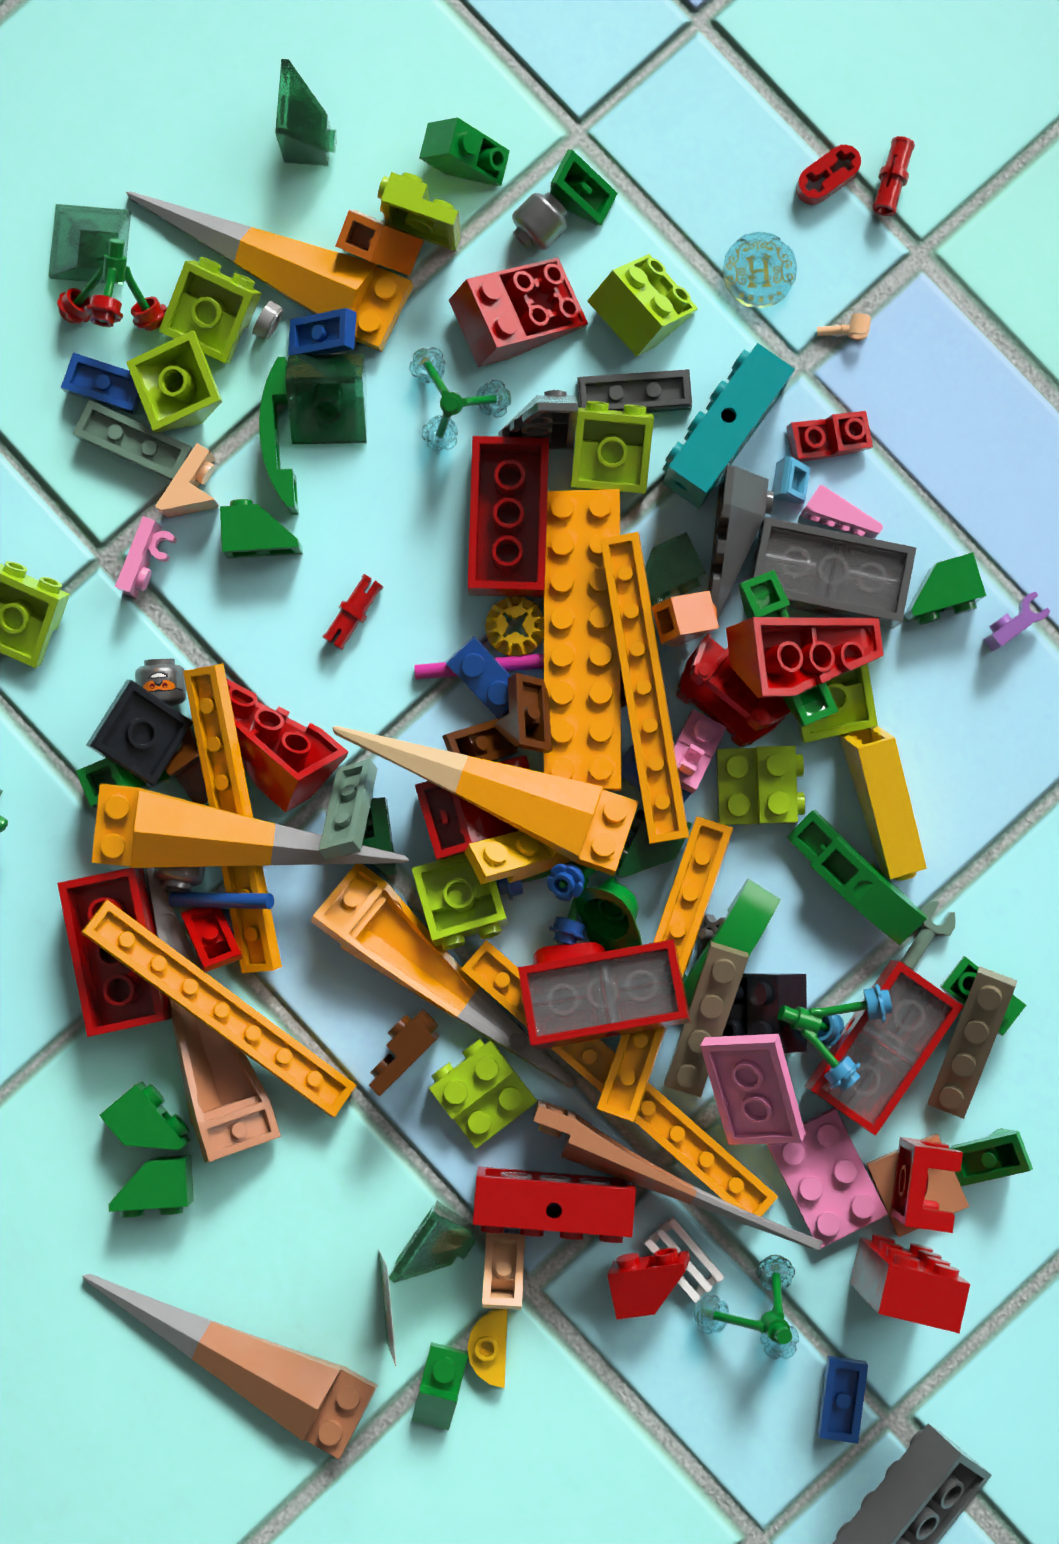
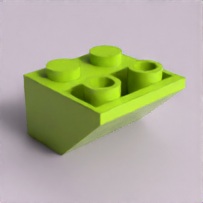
M650 254L612 270L587 300L636 357L655 348L698 310L697 306L691 301L689 293L684 288L678 286L666 273L664 265Z

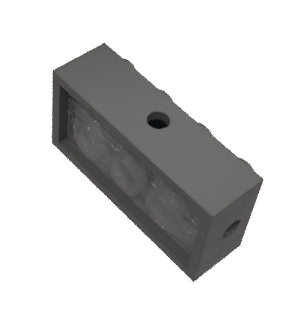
M765 517L759 528L750 579L775 570L790 603L787 608L837 618H879L881 627L894 629L903 622L917 547Z

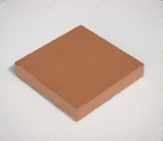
M936 1133L921 1139L942 1143L939 1135ZM897 1149L865 1164L888 1213V1218L896 1236L901 1237L919 1228L906 1227L890 1215L898 1154ZM928 1168L929 1181L925 1200L936 1201L939 1204V1210L952 1212L953 1214L969 1207L955 1172Z

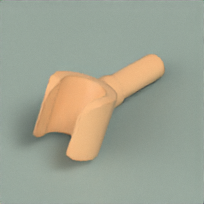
M854 313L851 315L849 325L817 327V336L847 335L853 340L861 341L868 336L871 317L866 314Z

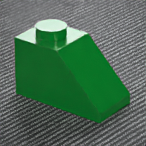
M237 499L230 501V506H220L222 552L228 559L303 554V548L299 540L259 504H253V501L248 499Z

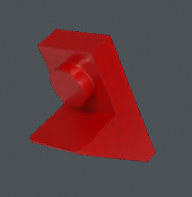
M193 908L181 913L183 924L195 949L201 970L208 972L243 959L221 908Z

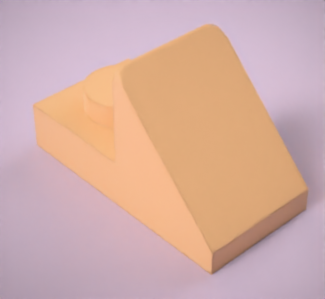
M196 443L155 505L161 514L167 518L219 507V504L213 497L197 488L200 483L204 485L210 479L215 469V465H213L215 458L208 449Z
M486 1233L482 1308L522 1310L525 1235Z

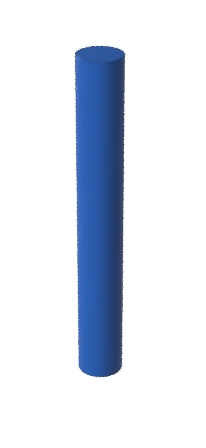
M171 892L168 898L171 907L272 909L274 905V897L270 893Z

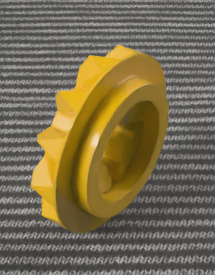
M507 596L495 603L486 617L485 631L490 644L504 655H527L534 651L543 640L544 616L538 605L525 597ZM505 614L514 620H517L519 617L522 618L525 614L527 615L522 624V628L525 630L524 633L528 636L527 638L516 631L511 635L508 634L505 638L503 637L509 627L504 617Z

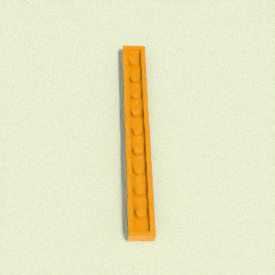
M486 940L461 970L527 1027L518 967ZM600 1039L551 1047L553 1051L602 1093L615 1056V1052ZM648 1082L635 1123L724 1201L762 1217L778 1198V1195Z

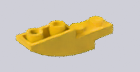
M522 831L471 843L464 852L481 885L507 878L508 882L512 883L548 871L557 864H565L571 861L569 858Z

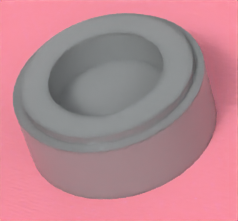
M269 301L260 313L252 334L264 341L268 340L282 318L283 308Z

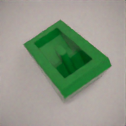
M569 149L562 159L550 186V194L561 203L565 210L595 225L601 226L618 194L575 151Z

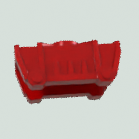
M708 633L686 661L677 685L676 696L685 704L693 703L711 719L727 727L726 731L731 734V741L739 747H745L747 744L751 745L773 731L791 711L782 697L758 698L731 668L728 647L725 650L710 638L712 635Z

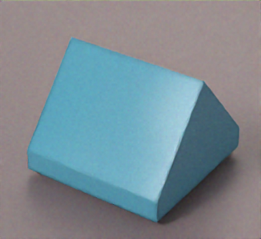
M784 457L776 463L772 488L774 492L773 499L805 504L810 467L792 457Z

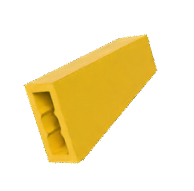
M879 726L839 735L880 870L890 880L903 881L915 877L917 871L927 869L895 737Z

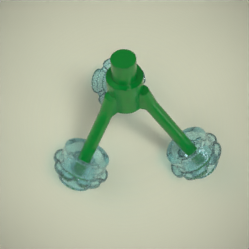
M435 347L430 349L421 348L413 354V361L409 364L411 374L414 377H418L424 383H434L442 396L440 408L443 411V415L432 417L428 424L423 426L421 431L422 438L427 441V446L430 449L442 451V449L450 450L455 447L458 431L451 416L460 413L463 407L477 405L482 413L494 415L496 418L502 417L507 413V407L511 404V394L505 388V384L502 381L492 380L490 384L486 383L478 389L476 397L462 398L457 392H449L441 379L445 373V361L442 359L443 353Z
M781 1255L766 1257L760 1261L759 1268L756 1270L758 1278L761 1279L762 1286L773 1291V1309L764 1313L760 1320L730 1315L727 1303L721 1301L716 1295H707L697 1303L694 1310V1319L698 1327L705 1334L721 1332L729 1323L761 1332L760 1340L765 1346L764 1352L773 1359H778L779 1357L788 1359L797 1351L796 1344L799 1342V1334L784 1319L781 1290L791 1285L792 1278L795 1275V1268L790 1260Z

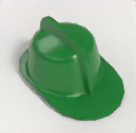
M615 877L608 878L597 887L583 889L581 895L576 898L575 904L585 925L590 942L601 944L605 951L642 945L641 935L636 924L639 905L637 898L629 889L620 885Z

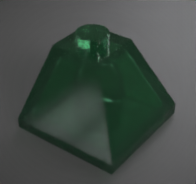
M281 59L275 134L284 163L329 166L330 152L336 153L337 130L331 129L328 114L290 60Z
M56 204L48 277L50 279L89 282L103 262L104 254L108 253L109 239L125 241L124 256L127 257L131 211L126 209ZM102 279L100 283H106V280ZM115 282V284L124 285V282Z
M436 1200L393 1263L388 1276L389 1280L396 1283L451 1266L457 1256L464 1260L476 1242L471 1237L475 1226Z

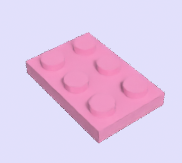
M779 1034L705 1037L700 1047L728 1145L802 1143L806 1133Z
M835 1108L803 1123L806 1135L802 1143L766 1144L811 1236L823 1241L821 1248L888 1215Z

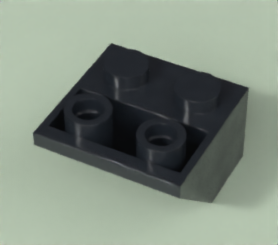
M743 973L722 1037L779 1034L784 1053L807 1052V1039L801 1035V1032L791 1029L789 1023L778 1020V1012L782 1005L794 1009L798 1006L807 1009L806 974Z

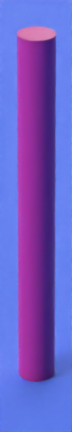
M544 653L495 658L507 672L544 669ZM446 662L414 665L416 680L457 676Z

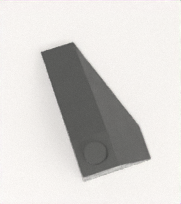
M562 390L545 391L544 395H536L498 432V437L549 438V449L573 450L578 415V402L575 395H567Z
M728 465L719 482L708 585L712 602L717 609V620L764 520L765 514H771L774 498V492L768 491L769 479Z

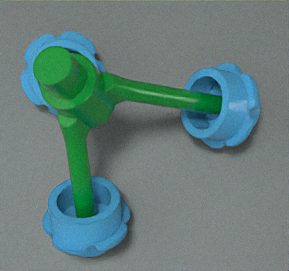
M874 984V988L863 989L865 1001L825 1008H810L809 1010L800 1006L794 1009L782 1005L779 1009L778 1020L789 1023L791 1029L801 1032V1035L814 1046L832 1067L824 1075L831 1084L829 1087L832 1090L839 1087L843 1092L861 1077L856 1071L861 1066L859 1062L855 1064L848 1055L838 1062L825 1047V1044L833 1046L841 1039L844 1021L838 1014L867 1010L869 1021L881 1019V1022L884 1023L886 1021L885 1014L892 1013V1004L888 989L881 990L878 984Z

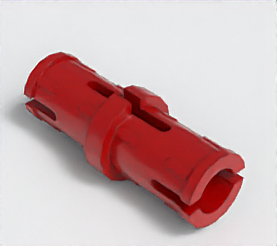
M896 136L891 140L886 164L880 169L878 175L881 182L872 206L873 211L883 216H893L896 214V207L902 187L908 183L909 173L907 169L912 151L915 148L914 141L910 138Z
M366 574L361 576V580L348 600L341 602L338 607L341 609L322 636L323 639L331 644L337 633L341 631L333 643L340 650L344 649L346 642L359 622L364 623L367 618L365 613L379 592L384 588L375 580L368 592L365 593L372 582V578Z

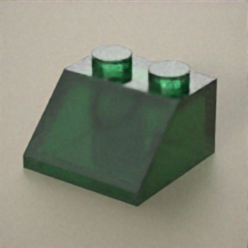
M364 354L289 355L285 380L292 444L367 443V385Z

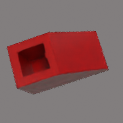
M665 1248L656 1251L652 1256L639 1257L637 1253H629L617 1257L616 1261L612 1262L607 1273L616 1320L655 1315L686 1272L690 1260L689 1250L678 1252L676 1248Z

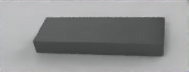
M690 369L577 377L580 408H586L587 401L609 403L608 410L623 411L624 405L627 404L647 407L646 413L692 409Z

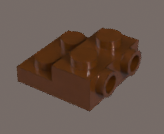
M424 1009L412 1020L405 1015L388 1032L392 1040L386 1046L395 1054L396 1058L389 1053L370 1072L375 1078L369 1086L379 1097L440 1036L435 1031L439 1026L438 1023Z

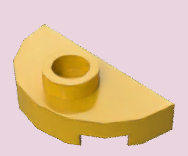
M494 1308L480 1317L472 1327L467 1349L469 1362L477 1376L490 1385L505 1388L508 1309Z

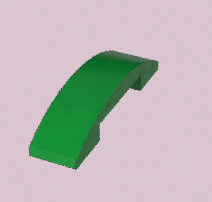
M277 357L269 372L262 393L259 435L263 460L270 480L283 504L293 515L299 514L297 478L293 469H281L277 405L292 404L290 370L286 358Z
M775 570L738 585L747 619L753 617L790 618L786 610L790 603ZM826 682L809 688L798 695L782 697L802 727L838 712Z
M747 878L727 909L728 914L710 942L747 952L749 957L781 899ZM710 942L689 974L684 976L683 983L688 1008Z

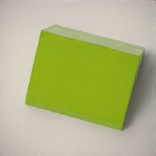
M193 330L126 362L153 432L203 424L223 402L196 332Z

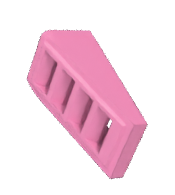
M823 485L817 488L800 514L805 519L873 539L883 529V524Z

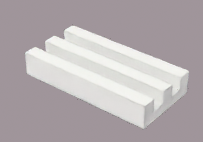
M672 1216L644 1240V1243L654 1254L656 1251L661 1250L656 1244L661 1238L668 1248H676L678 1252H681L682 1250L667 1234L670 1229H674L712 1274L705 1279L689 1260L687 1270L700 1285L694 1289L684 1276L681 1277L678 1284L696 1303L705 1292L708 1293L714 1284L720 1282L725 1277Z

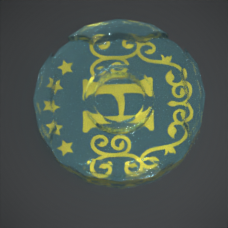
M758 231L743 235L729 248L724 257L722 276L725 288L735 300L745 306L764 308L777 304L788 295L795 283L798 266L793 250L789 245L787 247L780 237L773 233Z

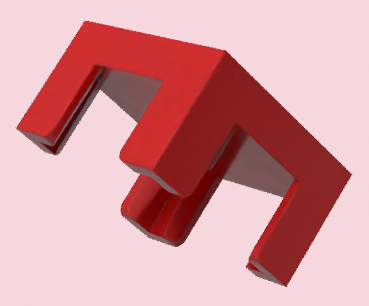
M900 1137L890 1215L906 1227L953 1233L955 1215L952 1212L939 1210V1204L936 1201L925 1200L929 1181L928 1168L959 1172L961 1170L963 1152L949 1149V1145L946 1143Z

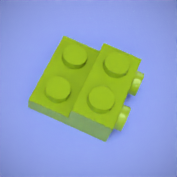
M391 172L389 177L384 176L381 180L377 197L381 199L380 212L384 214L385 223L427 242L456 251L461 238L459 211L454 210V206L444 200L434 199L433 202L429 201L428 185L414 174L404 172L402 175Z
M200 257L198 262L195 260L185 261L159 332L175 339L193 330L196 332L204 354L228 364L232 360L243 329L249 327L262 292L253 289L255 281L246 276L234 273L233 277L230 278L220 273L221 265L205 257Z
M587 401L586 408L578 407L571 487L599 490L620 489L621 492L646 494L654 423L653 414H647V407L641 405L627 404L624 405L623 411L608 410L609 403Z
M6 561L5 564H0V653L33 668H37L42 664L52 632L59 628L70 594L61 590L62 584L59 581L49 577H40L37 580L26 575L28 569L25 566L16 562Z
M868 663L826 681L838 708L837 713L804 727L798 722L800 737L804 743L878 726Z
M796 746L716 749L718 823L723 825L794 824L798 822V815L805 814L804 792H797V777H803L804 759L802 754H796Z
M465 853L412 868L430 936L435 947L442 945L443 950L455 949L466 944L464 939L466 937L479 934L480 939L492 938L502 933L501 927L509 925L496 881L481 885Z
M478 1039L462 1052L465 1059L454 1068L450 1062L445 1064L431 1075L435 1082L429 1086L430 1091L451 1119H454L475 1149L537 1103V1099L492 1040L484 1044L481 1039Z

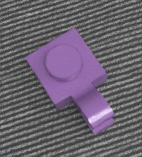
M1032 592L1022 598L1019 603L1017 616L1011 618L1007 613L989 626L993 633L983 639V641L992 652L1006 644L1032 625V623L1039 622L1049 615L1050 610L1048 608L1039 613L1031 611L1029 605L1038 596L1037 592Z

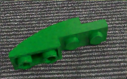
M812 810L786 837L811 862L810 866L832 888L897 944L902 945L928 919L874 863L870 864L817 810Z

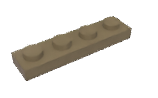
M710 942L688 1008L691 1023L683 1024L664 1080V1086L698 1097L702 1096L708 1072L700 1045L705 1037H722L749 958L747 952Z
M979 966L929 1097L928 1105L960 1118H965L1016 988L1017 980Z

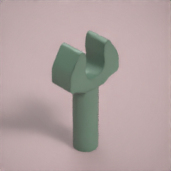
M938 901L929 902L919 908L928 919L921 925L920 932L901 960L904 965L914 970L934 937L940 935L950 936L955 929V912H948L939 925H935L932 922L931 916L939 904Z

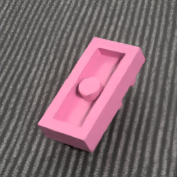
M142 517L115 585L123 594L137 598L139 591H144L149 584L152 573L148 569L151 555L161 562H168L170 559L167 554L158 551V545L165 540L171 543H176L177 541L170 532L161 531L162 527L153 519Z
M694 709L689 714L674 744L681 788L691 794L697 790L727 728Z

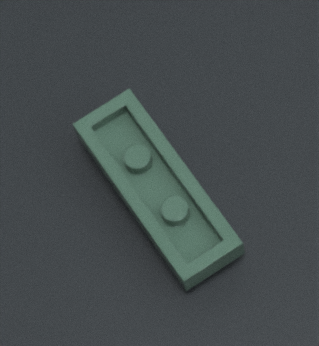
M88 400L73 431L77 438L171 481L193 449L190 445L161 432H153L152 428L91 400Z
M371 758L337 768L319 851L325 860L348 856L361 851L378 770Z

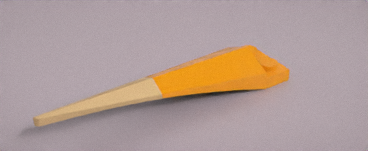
M340 726L332 727L335 735L466 800L575 863L613 876L615 875L639 801L603 790V786Z

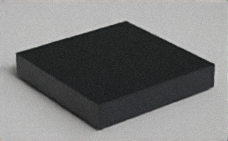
M126 680L86 746L149 787H154L192 726L193 721L133 680Z

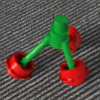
M109 239L108 253L104 254L103 262L98 271L82 291L70 288L67 292L61 293L57 300L60 315L69 323L80 324L90 320L93 324L101 327H113L114 323L120 322L123 318V314L120 312L122 303L112 298L115 282L126 281L137 301L130 311L134 317L132 322L137 328H144L146 331H152L161 326L167 307L164 304H160L159 300L154 296L144 298L133 278L130 267L127 266V257L124 256L125 241L120 239ZM101 280H106L103 295H92L90 299V294Z

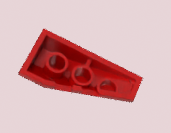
M753 617L726 628L730 666L758 698L792 697L884 656L879 618Z
M226 678L243 768L258 789L286 813L310 799L344 761L348 751L320 727L312 723L305 727L288 718L289 711L280 706L276 711L257 701L255 693Z

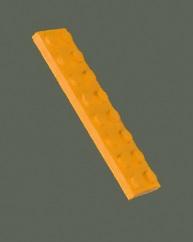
M620 489L548 491L544 593V682L549 694L552 751L544 753V773L603 786L602 789L606 791H622L621 665L600 542L601 538L621 535Z

